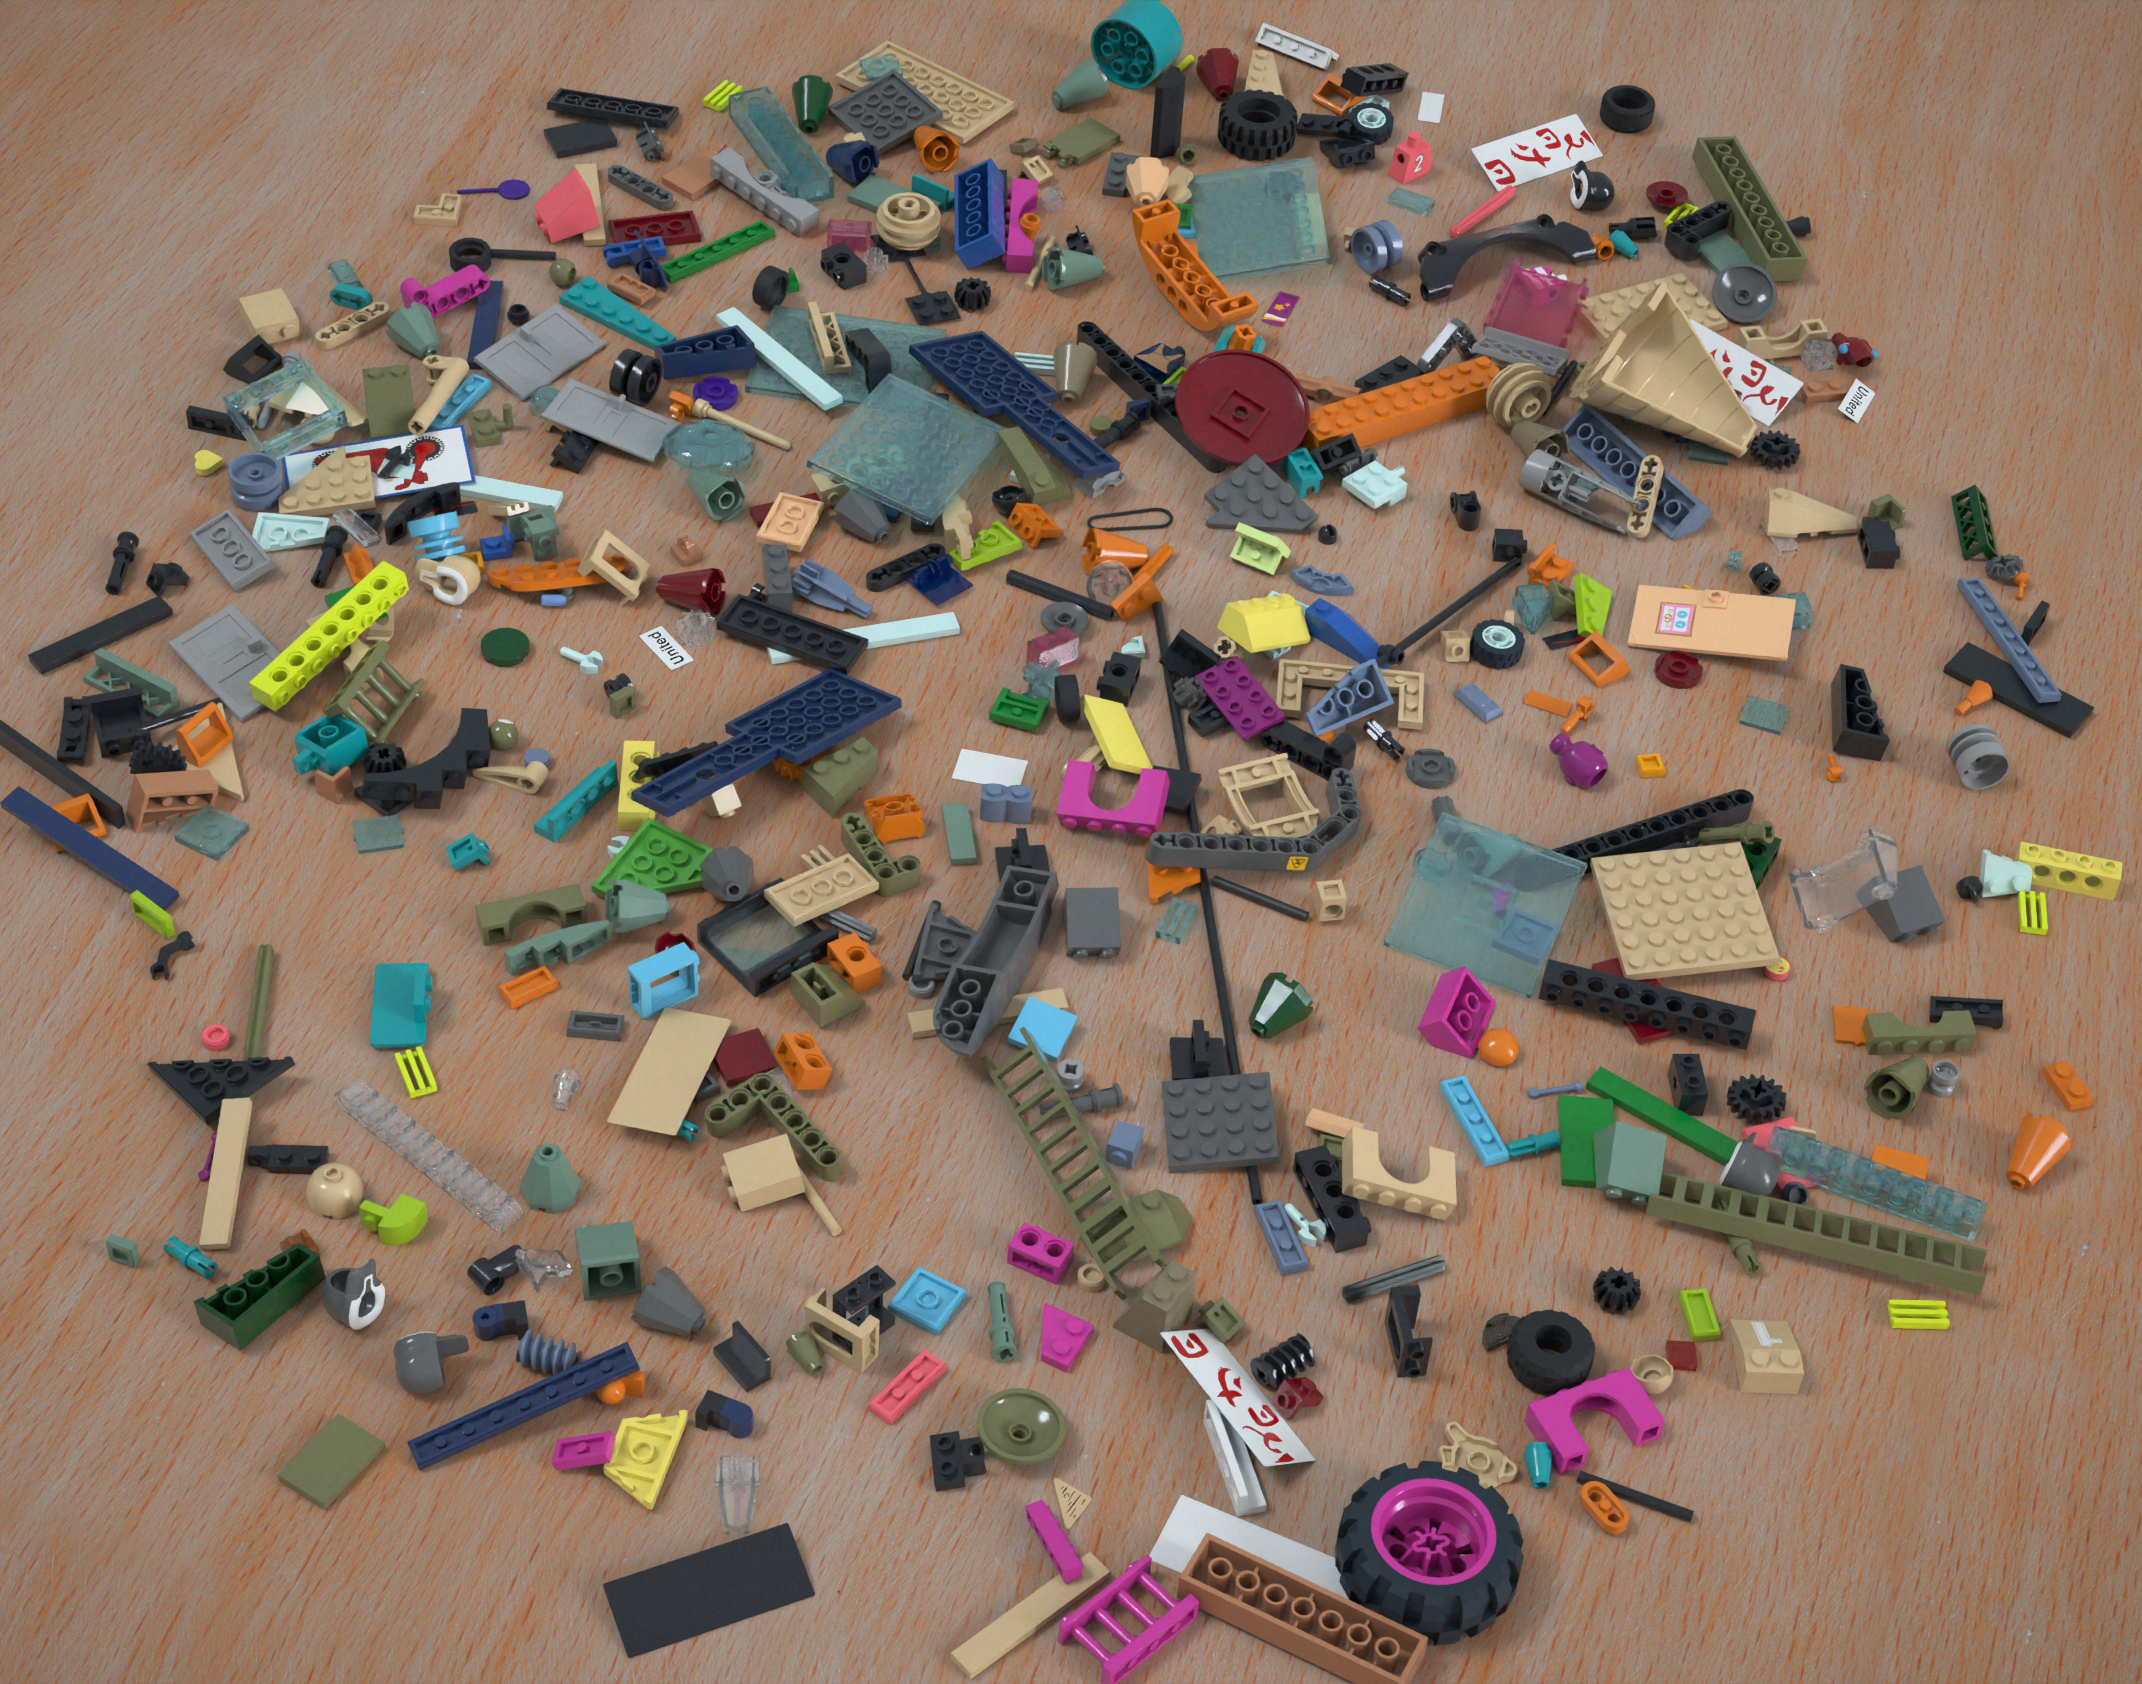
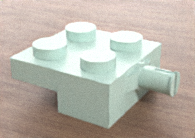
M1373 461L1343 478L1342 486L1373 509L1384 503L1390 507L1406 497L1407 483L1399 478V476L1405 474V469L1400 465L1393 470H1388L1377 461Z

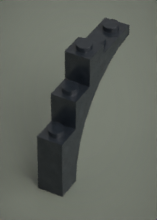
M462 708L459 728L454 738L439 754L422 764L387 773H364L362 799L414 801V808L440 809L443 788L464 789L467 768L488 767L491 749L487 709Z

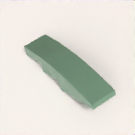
M608 920L579 924L525 941L504 951L506 970L511 975H514L533 964L539 968L544 965L548 966L561 958L567 964H570L611 942V923Z

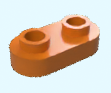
M1590 1481L1584 1484L1579 1497L1582 1507L1605 1532L1610 1534L1624 1532L1630 1519V1514L1626 1507L1605 1484L1598 1481Z

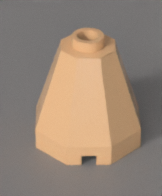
M1139 157L1134 164L1131 165L1130 163L1127 165L1126 187L1139 208L1157 203L1168 188L1169 168L1161 165V161L1158 158Z

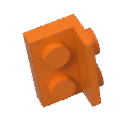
M1016 503L1008 519L1010 526L1031 548H1036L1041 538H1059L1062 532L1058 525L1038 504Z
M1550 543L1546 549H1542L1538 559L1535 562L1532 561L1527 569V574L1529 575L1527 585L1546 593L1549 591V581L1554 579L1562 584L1573 571L1575 564L1555 555L1556 544Z

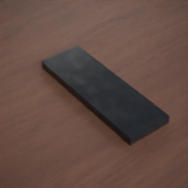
M559 88L547 102V110L645 125L644 122H646L648 126L668 129L679 115V108L676 106Z
M741 594L737 595L716 623L717 630L828 669L832 668L845 675L850 672L868 647L869 642L867 638Z
M1969 642L1955 654L1943 669L1944 673L1969 686H1972L1976 680L1987 682L1992 688V698L2068 738H2071L2093 714L2095 708L2060 689L2059 691L2062 694L2060 701L2038 703L2010 663Z

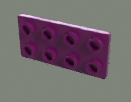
M1236 655L1195 676V679L1201 683L1203 691L1242 740H1247L1285 719V714Z

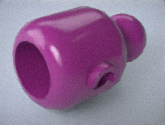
M1560 733L1549 745L1553 754L1561 756L1559 767L1565 775L1564 779L1572 786L1577 785L1582 789H1589L1596 785L1608 770V762L1602 755L1603 752L1594 744L1590 745L1585 741H1578L1573 744L1567 734Z

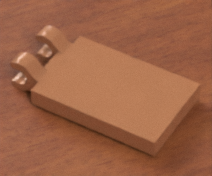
M718 141L711 151L705 149L661 176L662 184L693 201L721 183L710 175L711 158L722 152L726 144ZM733 150L739 155H742V153L738 152L737 150Z

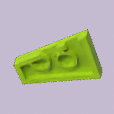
M996 520L992 523L991 529L988 531L983 529L978 533V537L973 540V549H970V559L961 560L957 549H953L949 552V561L961 571L968 570L979 564L990 562L995 558L1009 555L1014 551L1022 549V541Z
M1579 573L1573 577L1578 634L1587 638L1596 630L1602 636L1613 591L1592 578Z

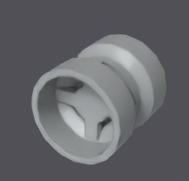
M1947 1060L1937 1061L1933 1065L1927 1084L1928 1090L1933 1095L1941 1098L1951 1096L1960 1073L1957 1065Z

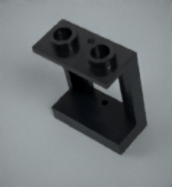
M876 1265L833 1294L832 1311L846 1319L847 1311L853 1315L848 1321L858 1327L869 1315H872L880 1320V1335L895 1325V1317L883 1306V1293L894 1287L896 1282ZM832 1331V1337L852 1355L853 1342Z
M1419 1285L1390 1288L1384 1323L1397 1378H1415L1426 1375L1433 1342L1432 1337L1413 1339L1411 1329L1415 1328L1421 1297Z

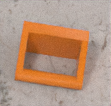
M1330 73L1313 93L1311 99L1344 117L1348 114V109L1365 98L1364 96L1358 97L1340 87L1342 79ZM1335 92L1348 99V101L1341 107L1325 98V96Z
M1596 630L1568 654V658L1597 687L1622 678L1631 671L1625 658ZM1598 651L1611 666L1599 675L1581 657Z
M210 702L175 731L178 750H181L180 756H185L186 762L197 768L204 765L233 740V733L214 702ZM209 718L210 725L190 740L187 734L205 719Z
M89 793L51 806V808L75 824L92 820L96 828L88 832L95 837L100 838L107 835ZM49 840L56 853L64 851L63 848Z

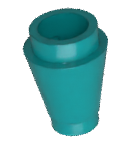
M1616 230L1608 239L1613 243L1615 251L1631 259L1635 258L1639 253L1640 249L1624 231Z
M1533 1442L1526 1445V1451L1523 1453L1532 1487L1536 1489L1547 1488L1550 1485L1553 1452L1549 1449V1445L1544 1442Z

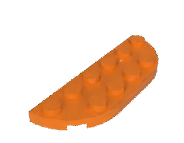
M619 553L613 554L612 557L602 558L619 572L623 570L624 574L631 568V563ZM575 558L566 559L562 563L546 561L537 566L521 564L516 568L496 567L492 571H487L488 582L492 586L500 589L501 585H505V588L520 592L591 585L607 581L594 570L585 577L577 572L582 560Z

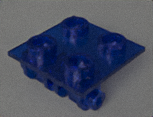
M943 554L936 561L932 560L920 569H915L911 577L906 579L910 585L936 606L973 587L970 581L951 567L953 558L949 554Z

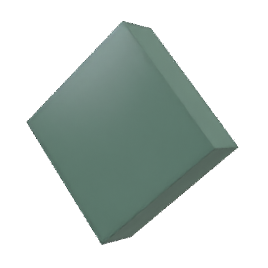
M112 1234L106 1240L110 1260L136 1268L140 1262L137 1243Z

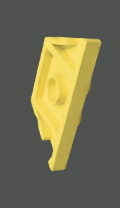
M679 1410V1415L662 1418L661 1413L648 1415L645 1418L633 1417L622 1420L615 1437L616 1441L611 1461L603 1466L604 1474L647 1509L652 1510L688 1421V1411Z

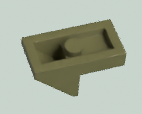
M1551 579L1549 581L1548 607L1554 621L1566 611L1571 615H1576V603L1573 590Z

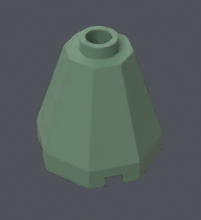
M413 302L410 304L412 307L406 309L405 306L401 307L387 321L389 330L386 329V334L392 341L422 359L430 355H437L440 343L431 312L425 305Z
M610 879L608 885H613V888L607 889L605 894V919L612 923L611 932L626 933L663 921L665 916L670 913V901L666 899L664 893L627 880Z
M546 1143L537 1147L520 1185L521 1196L531 1210L538 1211V1208L545 1209L546 1213L555 1214L573 1206L577 1199V1192L579 1193L581 1189L580 1178L558 1145Z

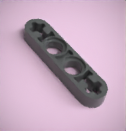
M614 165L608 168V181L614 186L658 210L666 211L673 207V194L621 165Z

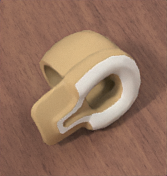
M448 555L442 562L420 558L415 568L416 583L432 590L433 595L439 601L450 605L462 604L477 589L481 580L480 569L476 563L458 555ZM442 576H446L447 579H446V581L444 582V584L442 585V584H441Z

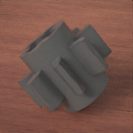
M1186 676L1184 679L1180 678L1174 684L1176 690L1173 696L1181 706H1196L1202 699L1200 694L1203 692V687L1197 679L1193 677L1189 679Z

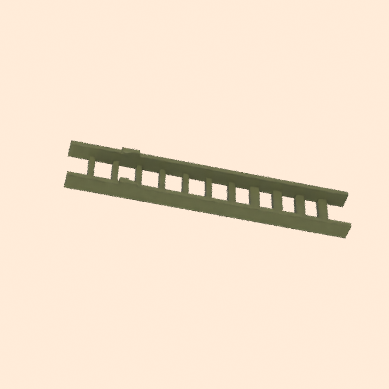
M1023 1026L1019 1030L1028 1044L1025 1049L998 1069L986 1056L982 1057L981 1060L1110 1288L1120 1299L1125 1300L1127 1295L1117 1280L1115 1272L1146 1249L1153 1261L1161 1268H1164L1167 1263L1036 1039ZM1034 1054L1039 1065L1010 1087H1007L1002 1077ZM1045 1073L1050 1083L1023 1104L1017 1103L1013 1096L1041 1074ZM1055 1091L1061 1102L1029 1125L1024 1114ZM1066 1110L1072 1121L1040 1144L1035 1133ZM1077 1129L1083 1140L1051 1164L1046 1152ZM1086 1149H1089L1094 1159L1062 1183L1056 1172ZM1100 1168L1105 1178L1072 1201L1068 1192ZM1112 1189L1116 1198L1084 1221L1080 1212ZM1124 1209L1128 1217L1095 1241L1091 1233ZM1135 1229L1140 1237L1107 1261L1103 1252Z
M1662 1171L1659 1192L1673 1195L1672 1199L1650 1193L1646 1214L1899 1275V1280L1920 1284V1281L1981 1295L1985 1281L1984 1274L1961 1269V1265L1982 1270L1987 1249L1768 1196L1755 1195L1739 1189ZM1684 1198L1700 1201V1205L1684 1202ZM1721 1201L1729 1203L1727 1212L1713 1209L1711 1205L1719 1202L1720 1206L1723 1207ZM1739 1211L1753 1214L1755 1219L1741 1216ZM1767 1218L1782 1221L1784 1226L1766 1222ZM1793 1224L1811 1228L1813 1232L1795 1229ZM1823 1231L1840 1235L1841 1238L1836 1239L1820 1235V1232ZM1848 1238L1869 1242V1244L1865 1246L1848 1242ZM1876 1245H1881L1897 1250L1896 1253L1877 1249ZM1933 1258L1951 1262L1953 1263V1266L1951 1267L1935 1263L1932 1261Z

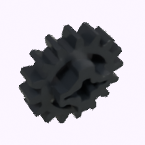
M1768 430V434L1760 432L1759 436L1755 435L1750 447L1751 456L1755 457V462L1762 461L1761 466L1768 465L1770 469L1777 466L1782 470L1783 466L1790 468L1791 464H1796L1800 455V444L1795 443V438L1789 439V434L1783 435L1780 431L1773 434L1771 430Z
M148 742V747L140 744L139 749H134L130 757V773L145 774L186 771V757L180 756L181 750L173 751V745L171 744L167 747L163 746L162 742H159L156 746L152 742Z
M1750 1074V1079L1740 1076L1739 1081H1732V1086L1728 1088L1727 1105L1731 1106V1113L1739 1112V1119L1747 1117L1749 1123H1752L1753 1120H1758L1760 1124H1763L1764 1119L1773 1122L1774 1116L1777 1118L1781 1117L1782 1111H1785L1787 1094L1782 1092V1085H1774V1079L1766 1081L1765 1075L1755 1078L1754 1074Z

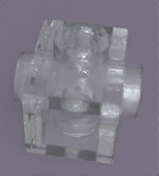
M1832 339L1806 340L1805 347L1801 351V361L1805 363L1808 371L1833 370L1838 352L1832 343Z

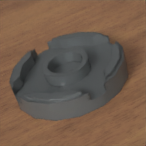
M1428 748L1417 750L1414 755H1410L1407 759L1405 771L1407 777L1414 784L1422 788L1439 789L1451 783L1456 766L1450 756L1449 758L1444 756V752Z

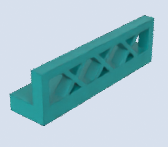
M610 760L602 768H595L534 824V832L555 843L618 785L617 762Z

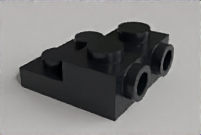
M1357 134L1350 135L1348 138H1335L1319 142V149L1327 153L1329 162L1336 165L1337 168H1347L1353 163L1366 164L1370 160L1375 159L1374 142Z

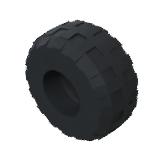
M1553 1310L1534 1311L1519 1319L1513 1327L1508 1340L1507 1363L1517 1380L1526 1387L1543 1394H1556L1562 1389L1569 1390L1586 1381L1594 1361L1595 1344L1589 1330L1582 1322L1575 1317L1573 1318L1568 1313ZM1541 1349L1554 1350L1561 1355L1548 1354Z

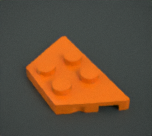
M1160 829L1161 832H1171V831H1167V830ZM1146 837V845H1147V846H1148L1150 837ZM1147 861L1151 905L1159 902L1158 897L1169 892L1174 895L1182 891L1183 888L1190 887L1201 881L1200 868L1155 866Z

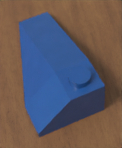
M1321 598L1305 609V619L1309 635L1360 664L1378 658L1377 650L1380 644L1351 614ZM1385 664L1380 669H1387L1391 664Z

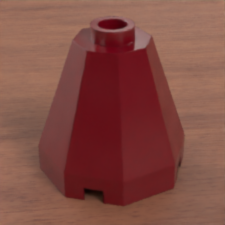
M1211 48L1207 51V55L1204 57L1200 55L1198 57L1197 75L1217 100H1224L1233 95L1239 64L1238 56L1235 53L1233 55L1228 48Z

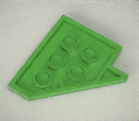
M648 818L591 885L592 892L605 898L607 889L613 888V885H608L610 879L627 880L664 894L703 887L700 864L713 849Z

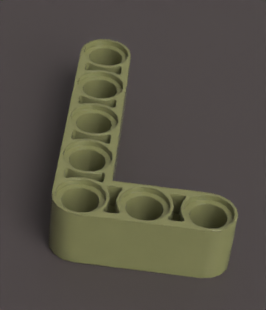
M759 1073L754 1075L706 1108L707 1131L712 1137L723 1138L762 1113L781 1135L787 1133L793 1149L819 1178L824 1181H834L842 1173L839 1150L769 1074Z

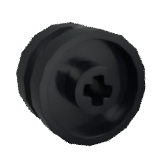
M629 348L624 350L616 359L610 374L609 387L612 395L619 397L621 394H624L626 399L641 406L647 405L654 398L661 383V361L649 355L643 356L642 353Z

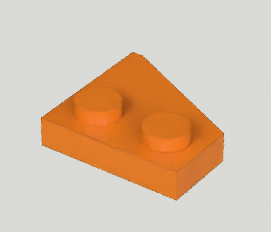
M1144 572L1110 605L1115 614L1124 621L1152 608L1154 602L1162 603L1164 599L1151 577Z

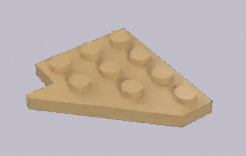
M345 446L339 447L278 498L279 514L311 517L376 508L370 456L346 458Z

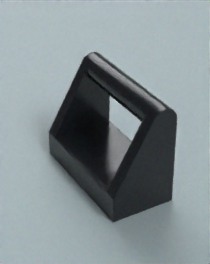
M257 335L228 359L223 371L235 379L255 386L282 364L283 357ZM254 355L270 361L254 375L243 366Z

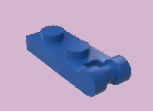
M661 236L643 239L655 258L666 256V247ZM634 240L605 245L602 248V253L606 258L607 265L610 268H615L620 263L629 262V254L633 250L642 247L641 241Z

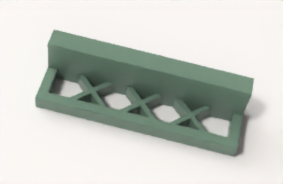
M99 648L94 652L96 666L83 676L84 683L103 693L118 691L112 687L115 685H125L127 689L140 686L141 694L146 696V699H142L145 714L153 719L168 715L180 705L177 686L103 648ZM102 673L108 676L109 679L97 680L95 678ZM150 705H164L159 711L150 708Z

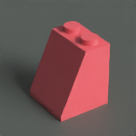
M577 169L573 170L534 203L536 213H533L534 220L537 226H540L543 236H548L551 243L600 226L591 191Z

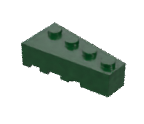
M298 1243L267 1260V1266L254 1271L253 1269L242 1274L243 1279L231 1286L224 1284L217 1288V1293L206 1300L204 1297L194 1301V1305L201 1325L235 1348L242 1350L326 1279L319 1254Z

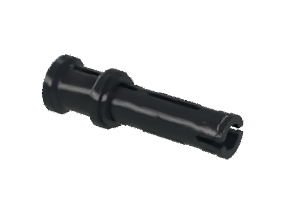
M1129 411L1125 413L1124 418L1112 422L1110 429L1093 441L1105 449L1116 440L1127 438L1128 433L1138 430L1141 427V421L1136 413Z
M333 525L327 530L328 537L321 545L322 555L311 578V583L315 587L319 586L320 581H322L320 588L326 586L335 559L343 552L342 545L348 539V532L341 526Z
M122 532L117 537L118 546L113 550L114 563L105 587L109 594L118 595L121 593L128 565L135 558L134 550L139 545V538L132 532Z

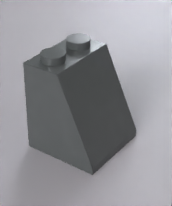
M1921 865L1877 877L1857 894L1858 900L1890 942L1901 940L1904 943L1916 938V935L1921 933L1923 936L1931 935L1937 932V927L1945 922Z
M1118 887L1066 888L1062 904L1066 956H1073L1075 959H1085L1089 956L1110 959L1115 957V955H1119L1121 940Z

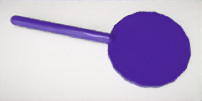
M512 179L502 182L498 188L457 190V194L498 192L505 199L517 200L526 197L529 194L530 187L524 181Z

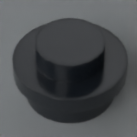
M522 304L512 305L507 312L508 320L515 324H522L530 317L526 306Z
M1792 1181L1784 1186L1782 1200L1805 1205L1809 1200V1192L1804 1184Z

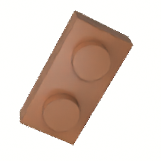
M1841 379L1805 382L1799 389V393L1807 404L1844 400L1848 390Z

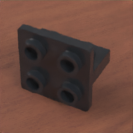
M1181 629L1169 648L1159 659V663L1179 678L1184 679L1187 676L1190 679L1217 665L1220 662L1221 656L1184 629Z
M1016 828L1015 839H1011L1010 847L995 848L999 884L1007 865L1050 872L1046 846L1029 845L1026 828Z
M1193 1020L1191 1038H1170L1172 1081L1226 1076L1223 1039L1209 1038V1031H1204V1020Z

